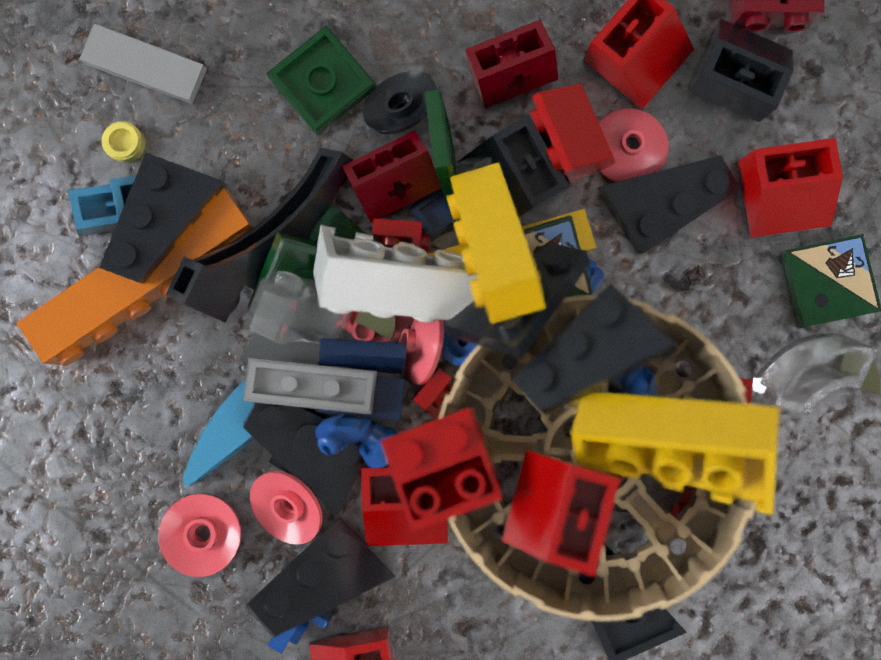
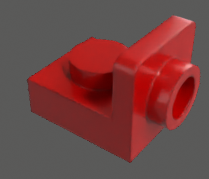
M373 218L372 235L375 241H381L383 246L389 248L398 245L399 241L412 243L429 254L430 234L423 233L422 222Z
M436 368L429 381L422 385L411 399L437 420L439 419L446 394L450 395L455 382L441 368Z

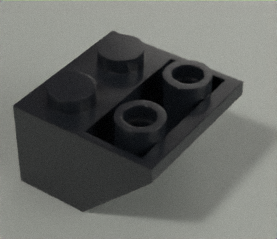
M720 19L688 91L761 122L779 106L794 71L793 50Z
M530 115L492 135L457 161L463 173L499 162L518 218L569 188L561 171H555L546 151L547 146Z

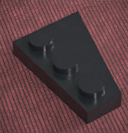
M145 152L99 268L144 284L173 250L177 239L190 224H194L203 214L201 212L215 194L218 196L227 184L222 180Z
M721 155L598 187L599 192L638 254L645 253L741 189Z
M548 243L532 255L539 277L545 309L491 324L486 306L476 308L473 301L444 323L448 335L522 359L589 266L590 260L587 250Z
M610 283L512 380L542 413L547 415L596 391L597 386L620 375L625 377L639 370L640 365L660 355L665 357L680 349Z
M254 402L243 424V428L293 476L304 482L335 516H338L365 463L359 453L362 441L348 445L336 455L332 453L326 455L318 447L315 430L327 418L303 407Z
M339 517L245 605V608L274 639L345 602L347 603L359 597L361 594L391 581L396 576Z
M604 542L606 556L614 555L615 553ZM582 572L579 573V579L584 584H591L595 580V576ZM661 606L642 612L643 616L613 621L591 620L609 660H627L687 632Z

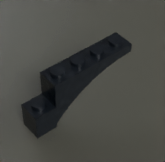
M320 148L307 172L293 191L269 216L253 229L231 243L201 257L191 260L184 256L166 295L188 307L226 323L230 314L239 304L240 293L243 287L255 289L277 232L314 242L320 225L328 218L331 210L330 207L340 187L347 179L343 165L353 161V159L343 152Z

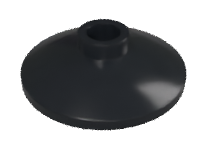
M420 71L402 72L384 80L370 93L365 101L363 118L367 126L372 131L380 134H395L417 125L427 116L424 92L437 90L434 80L428 74Z

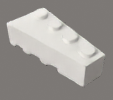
M320 225L313 271L320 307L339 314L362 311L370 312L372 315L380 318L402 315L411 316L421 322H434L436 319L450 320L474 301L469 281L477 279V274L468 277L462 254L437 250L434 257L428 256L425 250L414 244L399 241L398 245L389 248L373 241L374 236L356 232L355 240L335 236L336 228Z

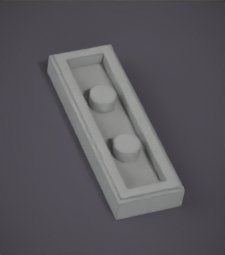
M97 24L93 25L79 58L85 65L192 105L207 70L204 64Z
M249 358L243 401L373 415L377 372Z

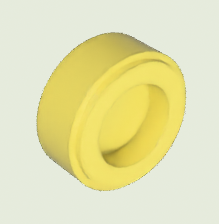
M118 121L105 129L102 135V147L106 154L117 162L132 163L138 160L144 153L146 146L144 135L133 124Z

